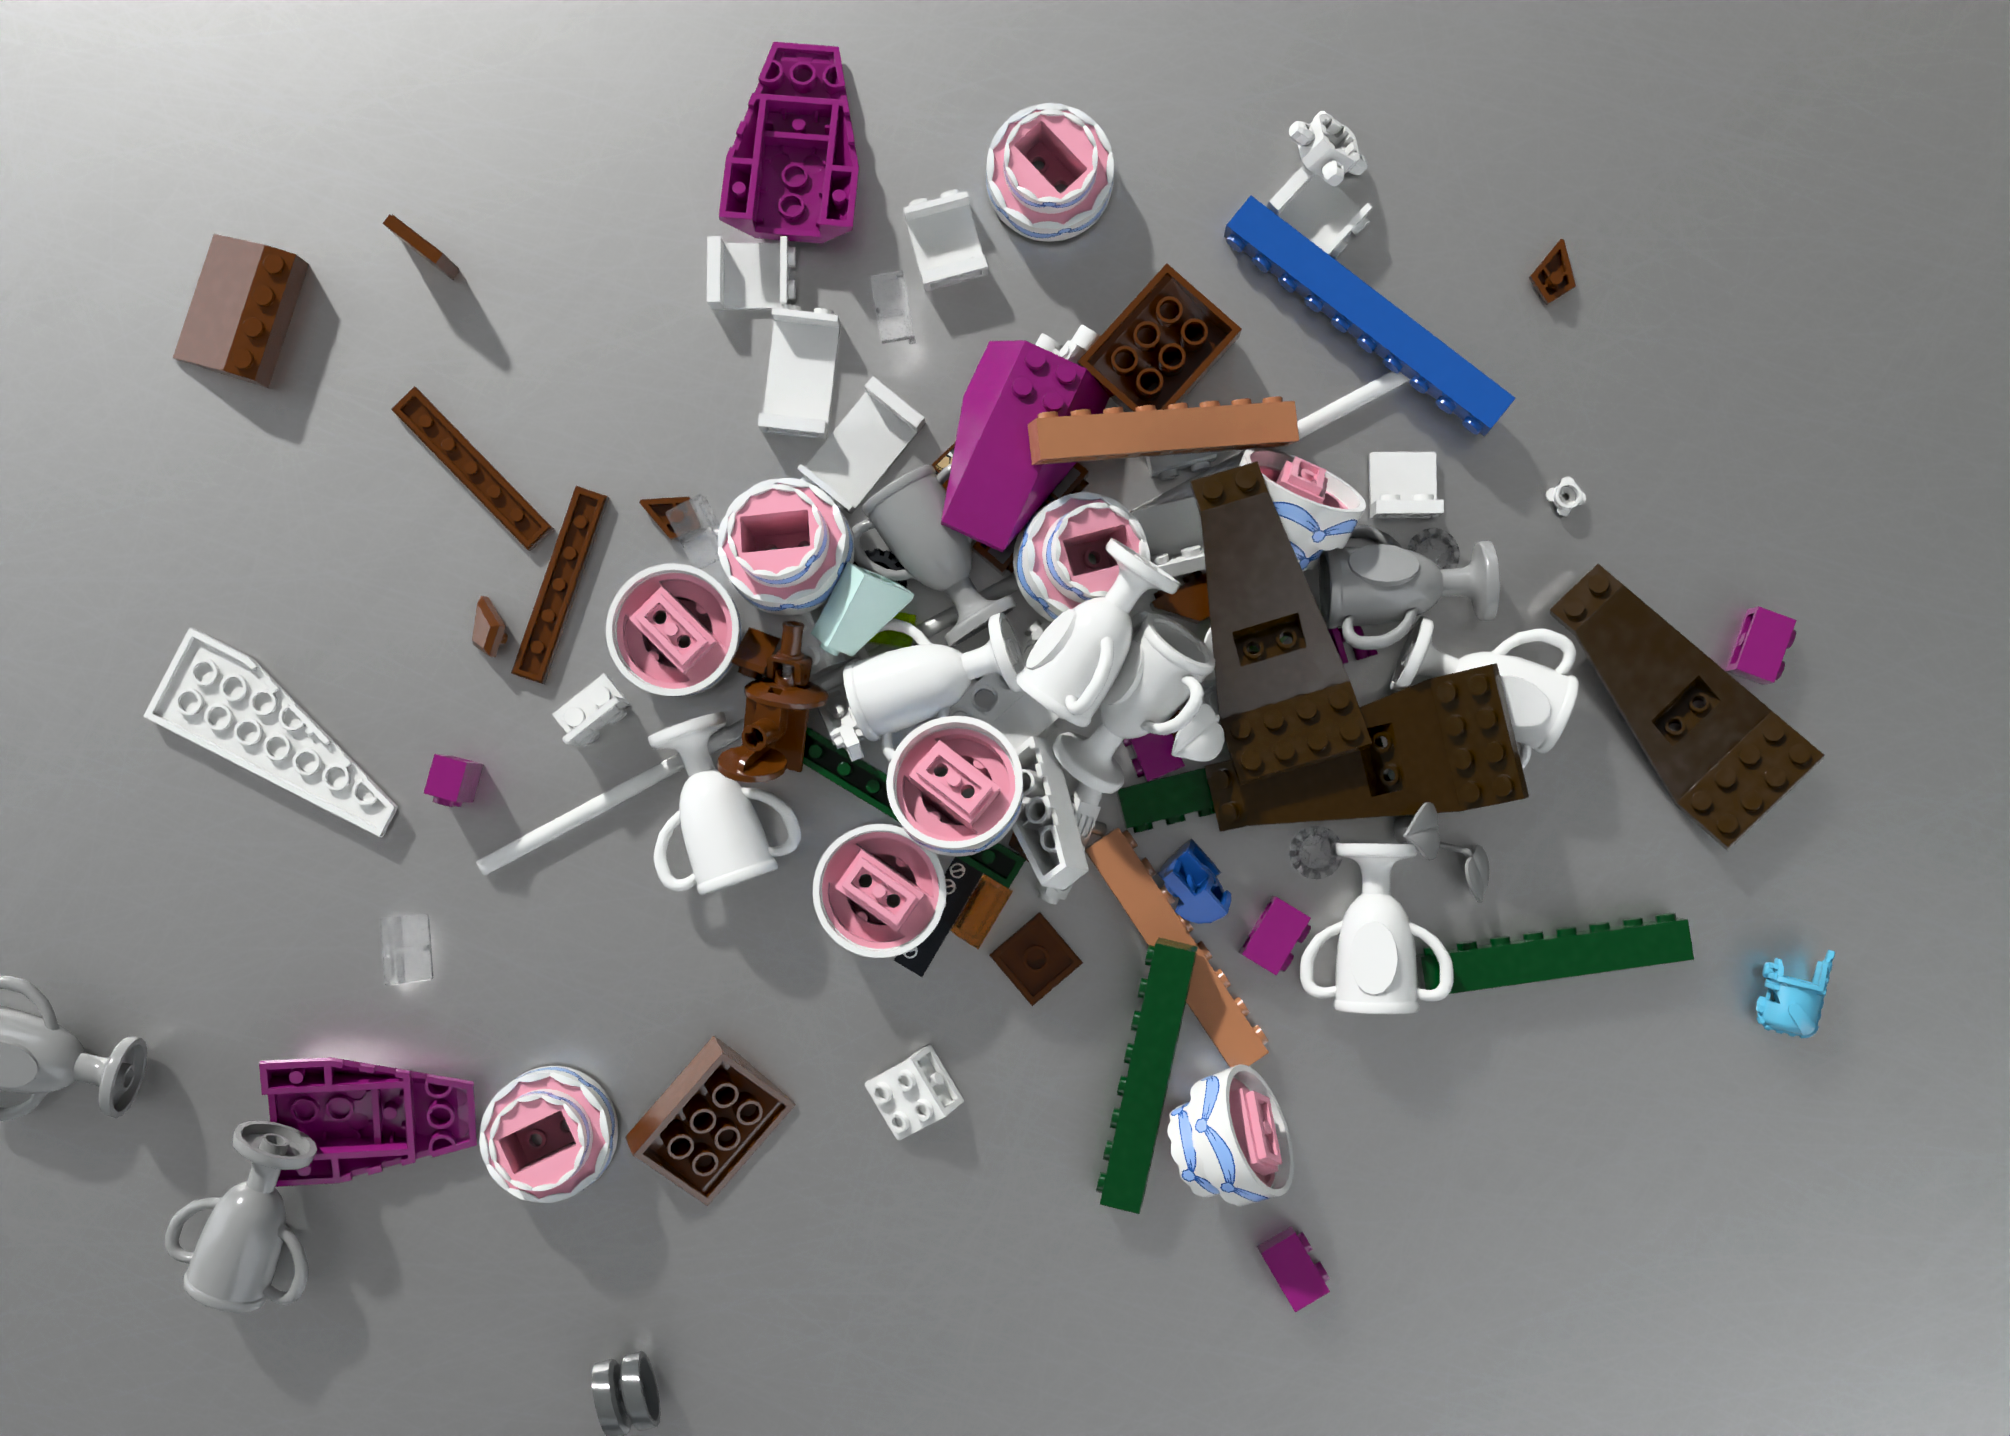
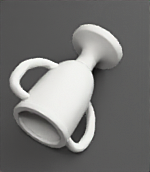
M1113 538L1107 543L1106 551L1116 560L1119 566V574L1107 595L1087 600L1059 615L1035 643L1028 656L1025 668L1016 677V683L1034 700L1061 718L1080 727H1087L1090 724L1092 716L1107 695L1126 660L1132 641V622L1129 612L1139 597L1149 589H1159L1169 594H1175L1181 586L1176 579Z
M1143 611L1131 618L1132 641L1130 649L1116 680L1099 706L1102 723L1092 736L1087 738L1077 733L1066 732L1060 734L1054 741L1052 748L1062 766L1076 779L1099 792L1113 794L1118 792L1123 785L1124 773L1121 766L1113 758V754L1124 739L1139 738L1149 733L1168 735L1177 732L1192 721L1203 703L1204 692L1201 683L1214 670L1215 659L1200 639L1179 623L1165 616ZM1189 699L1188 703L1184 706L1181 712L1175 718L1169 720Z
M1003 613L995 614L989 618V641L984 646L963 654L947 645L932 644L914 625L893 618L879 632L893 630L905 633L914 638L919 645L900 648L870 657L865 644L856 653L860 660L845 664L843 670L844 687L854 719L863 735L869 741L881 739L883 754L888 761H891L895 752L892 733L917 725L937 715L938 718L949 716L950 708L964 696L972 679L997 673L1003 676L1008 687L1013 692L1023 691L1016 683V677L1025 668L1024 658L1014 630Z
M1420 616L1398 658L1392 675L1390 689L1396 692L1406 689L1419 676L1435 678L1497 663L1515 739L1517 742L1522 743L1519 753L1522 769L1530 759L1532 748L1539 753H1548L1561 736L1578 694V678L1573 675H1566L1576 658V649L1573 642L1565 635L1552 630L1533 629L1516 633L1503 641L1492 652H1475L1458 659L1439 651L1433 646L1431 637L1434 622L1426 616ZM1542 641L1560 648L1563 652V659L1556 670L1507 653L1512 648L1523 643Z
M724 712L694 718L663 729L648 737L650 746L654 750L671 748L678 751L689 776L680 795L679 810L666 822L659 832L654 849L653 859L658 877L662 884L672 891H684L698 884L699 894L705 895L778 869V864L773 856H784L793 852L801 840V829L797 817L787 803L771 792L753 788H742L737 781L725 777L718 769H715L708 748V740L714 732L726 726ZM750 799H757L767 803L781 815L788 832V839L785 843L778 846H769ZM680 824L694 872L685 879L674 878L667 862V848L670 837L675 828Z
M1335 843L1336 855L1353 859L1359 864L1362 872V894L1351 903L1341 922L1331 925L1315 935L1305 949L1300 963V980L1303 989L1315 998L1326 999L1335 996L1334 1009L1337 1011L1363 1014L1415 1013L1419 1011L1418 999L1425 1001L1444 999L1451 992L1454 983L1453 963L1448 951L1435 935L1411 923L1403 906L1390 895V872L1392 866L1398 860L1416 856L1417 848L1411 843ZM1339 934L1335 986L1325 988L1317 986L1314 982L1315 957L1325 942ZM1414 936L1421 938L1430 946L1439 962L1440 983L1435 989L1425 990L1417 987Z

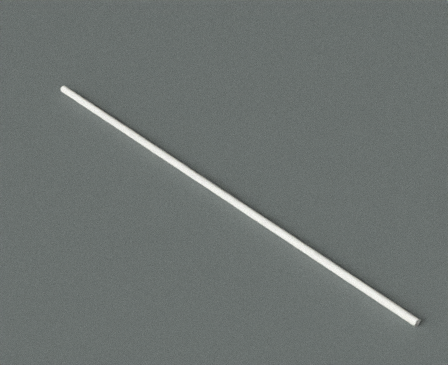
M1391 371L1297 422L1299 439L1404 384L1410 379L1401 372L1394 373ZM1274 447V448H1267V449H1272V450L1278 451V450H1280V449H1282V448H1284V447ZM1246 450L1135 509L1193 496L1190 481L1239 467ZM1015 573L980 591V595L987 600H998L1019 590ZM952 606L915 627L929 638L956 624L958 621L957 610L955 606ZM902 633L868 651V654L872 657L892 650L914 646L918 643L914 638ZM857 657L849 662L859 661L860 659ZM845 664L812 682L826 691L844 684L843 670ZM745 718L710 736L708 740L710 755L742 738ZM680 753L477 861L480 871L483 875H487L685 769L686 767Z

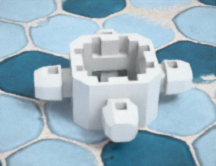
M1320 111L1313 118L1311 124L1295 121L1290 126L1289 135L1292 141L1298 144L1301 161L1308 170L1323 177L1326 183L1337 186L1343 181L1346 172L1361 175L1366 170L1367 162L1365 157L1358 151L1355 135L1347 126L1334 120L1325 111Z

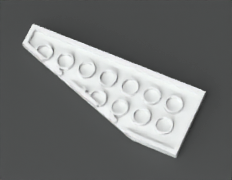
M194 628L188 629L143 717L376 836L383 837L398 806L253 658Z

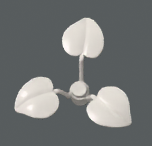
M1210 627L1203 643L1213 655ZM1215 679L1205 681V687H1203L1204 698L1201 708L1192 721L1177 732L1172 748V756L1205 762L1213 760L1220 753L1224 743V730L1217 723L1220 720V716L1216 714L1218 712Z

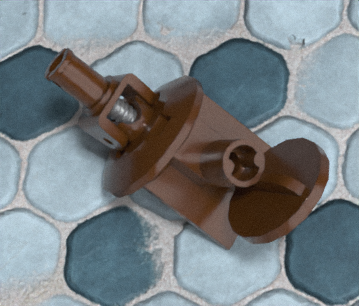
M785 621L782 623L781 650L767 658V677L751 681L744 687V693L747 698L742 746L730 748L722 752L717 762L718 771L729 779L757 783L774 780L783 775L786 769L802 772L810 710L825 705L829 695L826 690L809 681L813 660L810 656L804 655L801 652L803 629L805 626L801 622Z

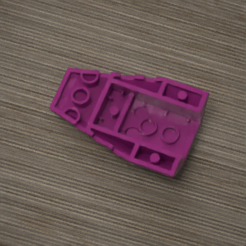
M773 42L759 75V83L755 93H752L748 102L746 115L743 121H740L736 131L737 136L734 144L729 148L726 155L719 220L756 239L780 240V236H787L788 241L822 244L853 230L859 177V164L840 51L837 46Z
M1026 340L989 341L963 396L941 525L1002 553L1033 514L1043 505L1052 491L1076 464V462L1032 465L1028 424L1038 418L1037 414L1042 412L1056 411L1058 412V417L1071 416V411L1090 409L1091 414H1103V410L1108 403L1110 396L1086 368Z
M332 1057L265 1060L259 1062L262 1095H268L270 1122L280 1123L305 1133L316 1143L317 1147L315 1158L309 1166L295 1170H281L276 1187L343 1183L352 1180L354 1176L364 1173L372 1175L383 1172V1168L400 1163L404 1166L415 1163L416 1159L431 1155L433 1158L477 1145L474 1081Z

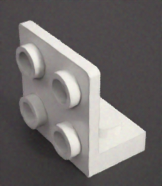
M1435 452L1370 453V519L1437 518L1444 513V500H1437Z
M1193 496L1130 511L1139 521L1145 532L1150 550V561L1172 577L1205 569L1202 529L1197 504Z
M603 673L552 715L567 733L562 738L566 744L576 746L583 744L588 746L601 735L598 730L607 723L612 726L627 715L625 709L631 704L609 676Z
M931 1044L921 1048L902 1063L865 1083L866 1089L897 1140H901L946 1117L964 1102Z

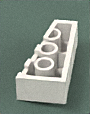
M1032 735L1015 750L1022 768L1023 801L1019 816L1012 829L1041 886L1065 890L1088 872L1089 869L1062 765L1056 758L1052 748L1054 741Z

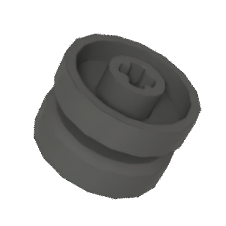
M640 1351L625 1355L621 1366L614 1359L595 1363L592 1370V1391L597 1416L605 1435H628L632 1424L639 1431L658 1427L661 1415L660 1399L654 1371L646 1353Z

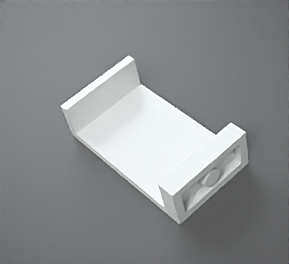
M783 304L781 308H772L771 314L774 318L764 409L763 413H759L758 427L762 432L827 439L841 326L839 316L833 315L834 311L826 308H815L814 312L801 311V307L791 304Z
M874 376L865 385L866 392L810 461L805 466L800 464L797 468L803 476L800 480L823 490L841 512L846 510L851 515L926 424L925 417Z

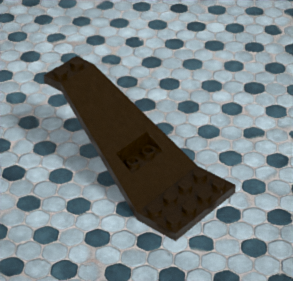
M1258 461L1190 481V487L1201 516L1212 648L1215 659L1214 670L1218 715L1220 716L1219 724L1224 730V739L1239 785L1242 786L1370 748L1372 741L1350 679L1268 493ZM1288 636L1292 639V642L1290 644H1283L1280 638ZM1256 646L1260 651L1257 654H1250L1247 648Z
M1597 564L1550 609V615L1578 640L1675 805L1725 850L1728 851L1824 759L1825 755L1601 565ZM1702 700L1706 705L1703 708H1696L1693 702ZM1678 723L1682 728L1679 731H1672L1669 725Z
M1497 663L1427 679L1360 707L1372 741L1370 748L1242 786L1239 785L1231 760L1204 766L1220 832L1253 825L1416 815L1425 802L1433 803L1437 813L1460 812L1529 797ZM1382 736L1387 739L1386 747L1381 745L1380 739ZM1389 769L1395 773L1394 780H1391L1388 776Z

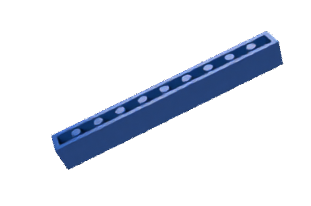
M1252 195L1227 223L1224 237L1227 238L1226 242L1232 249L1239 253L1244 251L1253 258L1252 262L1258 269L1265 273L1271 272L1279 278L1278 282L1284 289L1291 293L1295 291L1305 298L1304 302L1311 310L1317 313L1323 312L1331 318L1330 322L1337 330L1343 333L1349 332L1357 339V344L1368 353L1375 352L1384 359L1383 363L1389 370L1394 373L1401 372L1410 379L1409 383L1415 390L1422 394L1427 392L1436 399V404L1441 410L1448 414L1454 413L1462 419L1463 426L1471 433L1476 435L1480 433L1485 437L1516 399Z

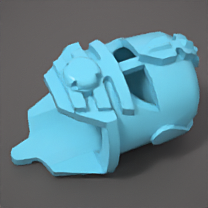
M1828 950L1825 959L1817 961L1811 982L1784 976L1782 959L1775 957L1774 963L1766 962L1764 964L1762 975L1766 978L1764 987L1768 989L1766 997L1760 996L1756 1006L1757 1021L1764 1026V1029L1768 1031L1775 1030L1776 1033H1787L1789 1036H1799L1800 1038L1812 1037L1818 1031V1022L1821 1018V1009L1824 1005V996L1827 992L1826 987L1829 983V974L1832 970L1835 951ZM1772 992H1773L1774 1000H1770V997H1771V993H1772Z

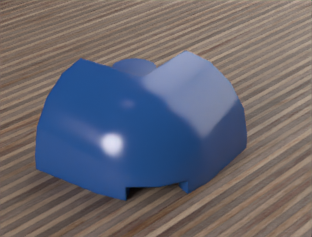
M1190 839L1163 864L1157 874L1164 881L1168 892L1174 897H1179L1175 909L1178 915L1187 921L1197 924L1212 923L1228 914L1231 904V893L1228 890L1224 892L1217 878L1221 874L1217 866L1195 841Z

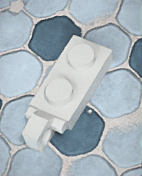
M843 684L827 691L829 699L825 705L818 707V710L833 745H836L837 749L846 747L851 761H855L864 757L859 741L866 737L854 719Z

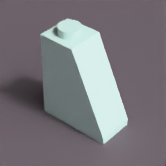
M847 562L811 634L821 642L820 648L835 656H838L839 652L854 656L912 601L914 594L896 581Z

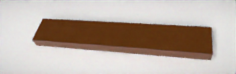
M414 386L391 409L528 551L533 550L554 529L417 387Z
M578 486L575 487L511 674L545 684L609 500L608 496Z

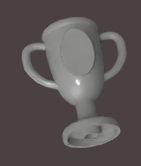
M951 464L945 467L938 475H936L932 465H924L891 482L863 504L862 511L869 519L859 522L851 529L855 545L854 561L859 567L893 581L916 579L931 589L945 591L958 613L956 625L945 635L947 645L953 647L987 628L991 616L998 613L1006 615L1017 607V603L1012 596H1006L998 600H987L977 591L969 578L973 561L971 547L973 539L941 525L946 496L943 484L949 479ZM875 528L892 554L905 569L897 571L886 569L871 561L860 545V536L864 532Z
M1356 525L1350 538H1365L1379 544L1324 550L1320 556L1319 596L1322 617L1327 629L1342 627L1345 641L1354 648L1373 650L1393 645L1407 635L1413 626L1416 616L1431 609L1442 596L1468 597L1472 601L1475 615L1481 621L1494 620L1497 615L1500 597V573L1497 553L1491 541H1481L1475 544L1468 566L1456 569H1440L1425 555L1403 549L1389 534L1367 525ZM1403 620L1396 628L1380 636H1359L1353 629V626L1383 624Z
M0 976V989H7L25 995L37 1006L43 1016L42 1018L0 1005V1090L32 1094L22 1104L10 1108L0 1107V1121L13 1120L30 1113L41 1103L47 1093L68 1087L75 1081L99 1087V1106L105 1115L113 1118L123 1116L132 1105L143 1081L147 1063L146 1042L142 1038L130 1036L120 1041L110 1057L87 1054L81 1042L67 1029L58 1025L55 1012L49 1000L33 984L17 977Z
M248 1121L239 1124L232 1136L234 1149L242 1157L253 1162L247 1181L235 1185L223 1197L192 1201L172 1217L165 1234V1247L168 1254L177 1261L189 1264L183 1276L184 1290L191 1298L205 1306L229 1312L253 1311L262 1307L267 1299L278 1304L289 1305L297 1301L303 1294L309 1275L304 1248L296 1235L286 1226V1212L283 1199L275 1187L281 1170L301 1169L310 1165L317 1153L316 1143L305 1133L280 1123ZM213 1209L201 1232L194 1252L184 1250L179 1244V1237L184 1223L199 1211ZM283 1241L287 1244L292 1254L295 1266L294 1278L287 1292L279 1291L271 1285L280 1258Z

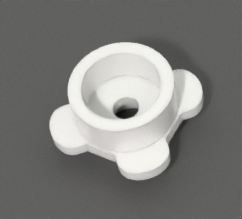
M1571 477L1562 478L1557 487L1549 488L1546 491V499L1554 503L1560 516H1568L1572 508L1582 505L1586 501L1585 493L1581 491L1580 487L1575 484L1574 479ZM1563 494H1568L1569 498L1565 500Z

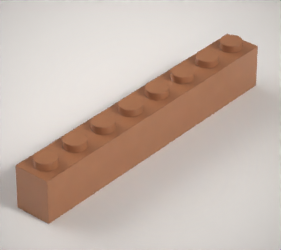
M1281 396L1264 398L1262 399L1263 403L1254 404L1251 403V399L1246 398L1233 400L1231 405L1220 406L1219 401H1206L1199 403L1200 407L1188 408V403H1175L1168 405V409L1156 410V405H1143L1136 407L1135 412H1124L1123 407L1104 409L1103 414H1091L1090 409L1071 411V416L1058 417V412L1056 411L1042 412L1037 414L1038 418L1028 424L1032 465L1246 450L1250 448L1287 447L1299 441L1295 401L1283 402Z
M1116 827L1086 847L1085 852L1148 946H1155L1158 937L1198 946L1186 1003L1230 1068L1240 1064L1250 1066L1269 1053L1264 1046L1269 1040L1259 1025L1252 1028L1246 1019V1016L1250 1014L1249 1010L1240 997L1232 998L1227 990L1231 983L1223 971L1219 969L1215 972L1209 964L1208 960L1213 958L1202 941L1197 944L1189 934L1194 928L1189 921L1183 919L1180 915L1177 916L1171 907V904L1175 902L1174 898L1168 892L1165 885L1160 888L1157 886L1152 878L1157 873L1148 859L1145 857L1140 860L1133 850L1138 845L1127 829L1121 832Z

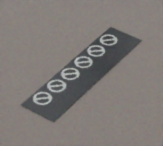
M957 857L953 859L944 874L946 880V901L937 926L921 944L906 953L897 955L894 959L895 962L920 977H923L983 875L982 872Z

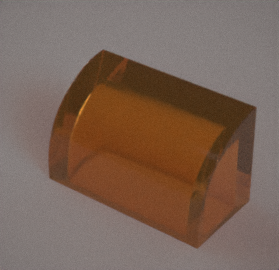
M983 874L950 931L968 944L979 949L1011 896L1013 889H1008Z

